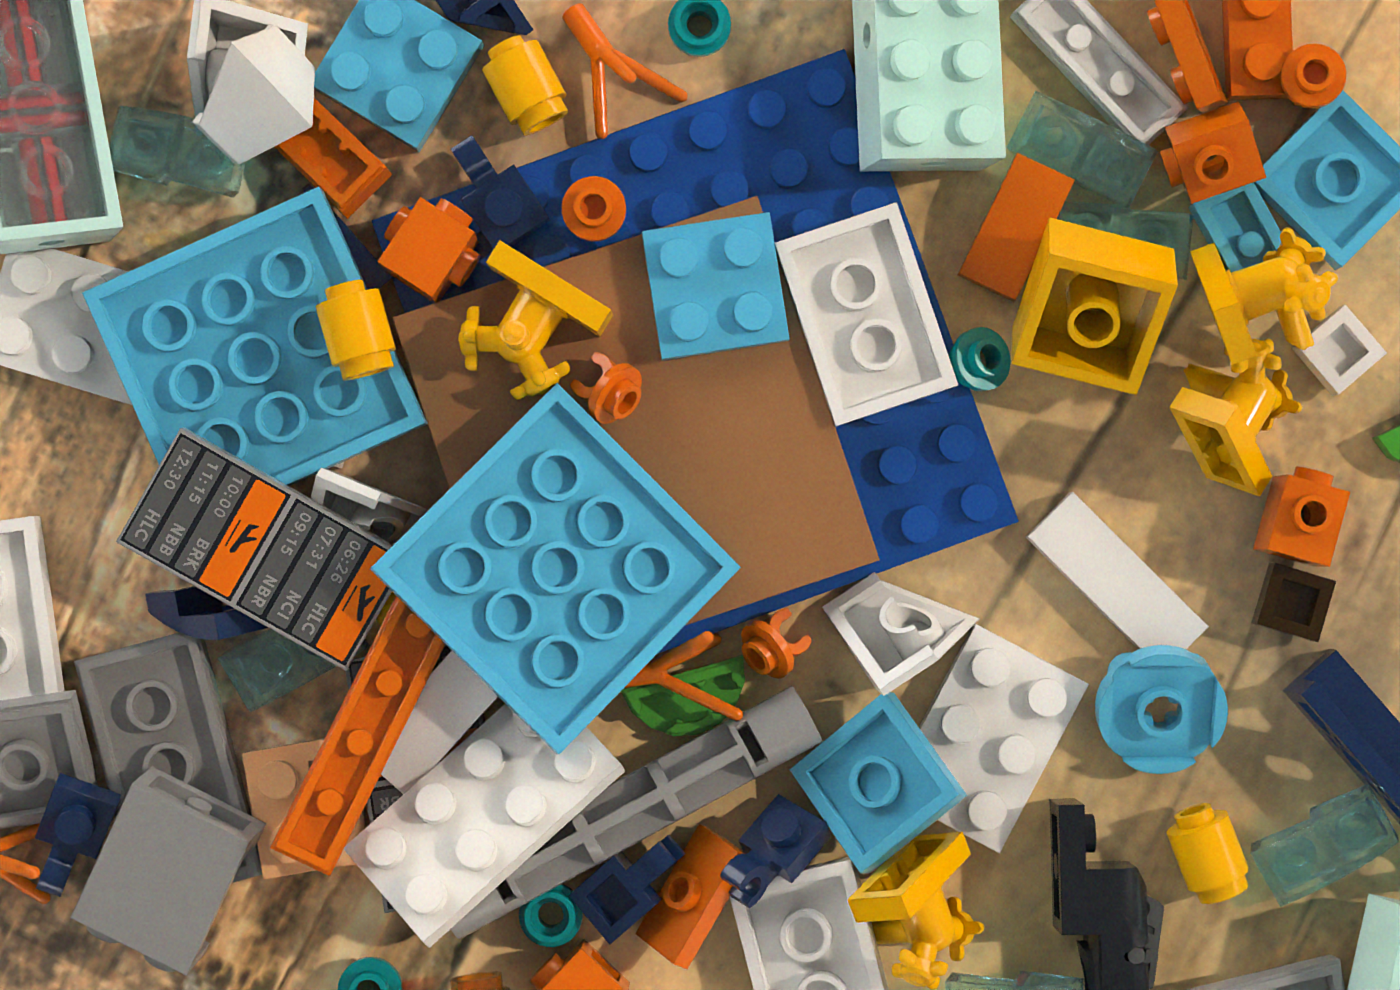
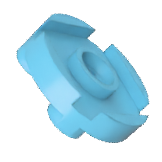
M1154 645L1138 649L1133 653H1121L1113 658L1109 663L1107 675L1101 681L1096 694L1095 716L1103 739L1113 752L1122 757L1123 762L1142 772L1168 774L1184 770L1196 763L1195 756L1202 753L1209 744L1212 748L1216 745L1225 730L1228 705L1222 686L1202 656L1176 646ZM1165 696L1170 703L1178 704L1176 711L1166 712L1163 722H1154L1151 713L1145 711L1146 706L1154 702L1155 698Z

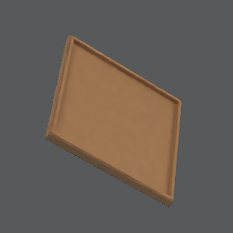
M758 196L662 228L760 214L763 211ZM641 234L544 267L610 308L613 317L600 337L570 318H563L540 353L549 369L564 361L568 362L570 371L559 379L558 384L588 414V404L572 391L570 383L576 379L586 387L595 386L603 375V370L590 359L594 352L606 355L616 365L628 363L640 372L642 377L641 399L635 410L629 416L608 424H602L596 419L594 420L741 567L686 625L879 561L880 559L778 256L777 262L789 341L661 361ZM507 279L393 317L449 489L544 396L531 397L527 395L519 400L514 399L509 391L526 380L518 365L505 360L498 352L479 351L477 371H470L465 367V356L461 353L458 336L462 323L466 321L467 309L470 306H479V326H499L519 292L516 288L517 285Z

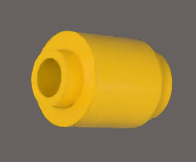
M517 35L500 42L488 51L487 54L491 61L483 67L482 72L510 124H518L524 136L534 134L551 126L568 113L563 102L567 94L538 40L524 42L521 35Z
M363 280L348 281L325 289L327 300L317 304L315 307L332 367L340 368L343 381L374 375L393 368L394 364L390 352L395 351L396 347L379 289L365 290Z
M1201 803L1174 815L1176 824L1172 825L1166 834L1188 890L1196 892L1202 904L1222 902L1244 892L1248 888L1245 874L1249 871V867L1228 812L1226 810H1213L1210 803Z

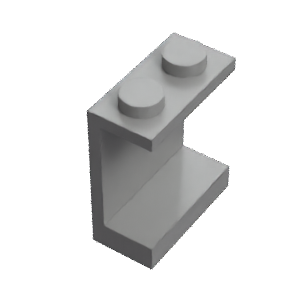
M152 766L131 784L70 918L86 925L87 930L94 937L102 941L122 943L144 954L145 960L160 970L167 972L178 971L187 975L206 953L210 943L205 941V938L242 860L257 845L266 823Z

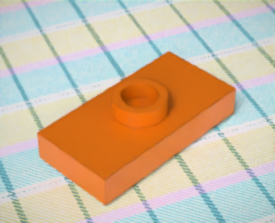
M315 98L313 104V126L274 147L315 188L320 187L324 191L327 200L347 219L392 176L389 169Z
M701 824L698 825L685 847V855L677 861L658 895L662 900L647 912L635 933L671 963L684 969H688L730 897L728 892L733 886L722 880L720 877L721 872L732 858L739 854H746L717 832Z

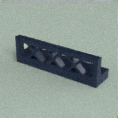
M1329 649L1283 689V692L1400 824V722L1337 650Z

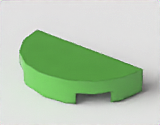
M743 655L671 676L735 706L745 682ZM658 684L629 687L621 690L631 712L637 718H640L650 728L668 735H698L722 723L726 716Z

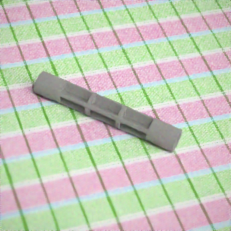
M790 686L744 711L741 720L734 721L729 719L613 782L451 928L454 935L459 940L820 744L822 738L794 687Z

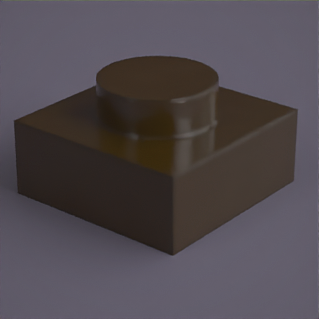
M1269 563L1251 623L1308 641L1319 642L1336 581L1278 563Z

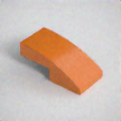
M1017 152L957 275L1014 302L1031 272L1049 217L1057 219L1075 179Z

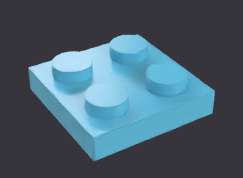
M359 0L315 71L314 90L417 152H420L482 51L484 44L481 39L416 0Z
M1342 90L1332 103L1318 108L1262 164L1266 178L1254 182L1262 198L1304 240L1310 243L1312 247H1322L1325 249L1326 255L1324 260L1334 270L1343 267L1399 211L1400 146Z
M770 212L642 231L661 361L790 340Z
M889 692L885 696L880 694L789 769L860 874H870L967 796L893 692Z

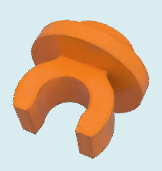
M1306 44L1295 49L1286 58L1280 73L1281 86L1285 95L1293 102V106L1310 109L1321 108L1332 103L1342 92L1346 83V67L1340 55L1332 48L1322 44Z
M589 176L579 179L568 188L563 197L562 216L567 228L580 239L591 242L606 240L616 234L624 223L626 217L625 198L616 184L606 178Z
M594 352L590 359L603 370L601 378L593 387H586L574 379L570 383V387L579 398L588 404L589 414L602 424H608L629 416L635 410L641 399L642 377L640 372L628 363L616 365L606 355Z
M788 608L775 612L764 621L753 620L742 629L743 657L747 664L761 675H769L777 679L784 678L793 670L794 658L805 652L811 645L812 639L808 634L794 643L786 642L780 634L781 623L792 615Z

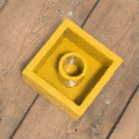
M1049 217L1012 325V364L1137 395L1178 287L1174 248Z

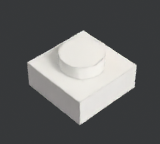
M1346 305L1338 307L1311 331L1314 340L1312 347H1308L1306 350H1301L1295 346L1291 348L1332 396L1339 395L1387 354Z

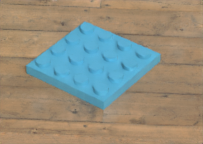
M320 187L314 188L82 292L159 465L180 428L185 427L287 486H291L317 474L320 468L329 469L428 424L395 351L390 352L394 367L374 375L343 381L340 368L332 367L315 306L327 300L325 289L348 281L363 280L325 193Z
M556 383L370 570L556 754H560L741 567Z

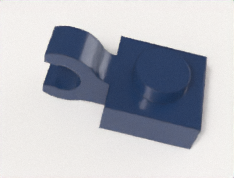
M472 135L451 148L453 155L476 188L460 200L493 250L499 240L511 247L550 221L543 207L514 164L497 174Z
M62 773L59 774L35 835V839L53 844L36 889L61 897L77 854L97 859L122 794Z
M778 794L738 840L743 852L746 854H739L732 858L720 874L722 880L733 886L728 892L729 895L746 907L751 908L760 900L766 888L777 874L793 883L832 837L828 825L825 821Z
M667 835L662 841L655 844L634 864L621 851L612 856L568 896L610 945L662 900L650 884L683 857L685 852L670 835Z

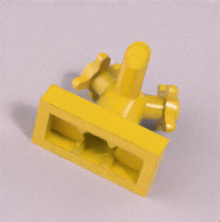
M1287 227L1280 233L1281 243L1278 249L1266 252L1263 262L1234 272H1230L1229 269L1225 270L1215 243L1190 251L1232 365L1257 356L1247 325H1249L1248 321L1275 310L1285 340L1301 350H1306L1314 345L1304 310L1309 311L1312 319L1323 320L1326 316L1324 306L1330 298L1331 287L1338 281V276L1331 271H1326L1321 276L1312 273L1311 262L1322 261L1326 251L1322 247H1312L1306 240L1296 237L1291 228Z
M499 240L486 263L492 271L517 285L516 288L519 292L499 326H479V306H470L467 309L466 321L462 323L458 336L461 353L465 356V367L470 371H477L479 351L498 352L505 360L517 364L526 380L509 391L514 399L519 400L527 395L531 397L544 395L556 383H559L561 377L567 375L570 371L567 361L549 369L540 353L563 318H570L600 337L612 319L613 313L610 308Z
M1252 339L1257 356L1234 365L1231 364V371L1239 373L1236 378L1188 363V367L1183 369L1189 382L1190 389L1182 387L1169 407L1205 477L1259 497L1273 476L1262 456L1255 437L1260 430H1270L1275 418L1284 417L1288 412L1297 414L1302 410L1301 403L1293 400L1291 391L1285 386L1288 374L1280 369L1281 358L1271 354L1274 351V343L1271 339ZM1224 346V354L1228 356V353ZM1265 368L1276 370L1271 381L1265 376Z
M963 832L916 836L886 860L847 899L856 923L872 922L877 945L910 943L912 945L911 951L907 949L900 950L899 961L901 963H894L891 973L895 978H903L914 986L928 987L931 990L937 989L940 983L938 976L945 975L948 969L947 963L935 961L937 952L949 946L951 960L961 961L964 958V946L972 941L974 934H980L984 931V924L982 922L973 921L969 914L962 911L961 900L958 897H949L946 902L942 890L944 882L971 855Z

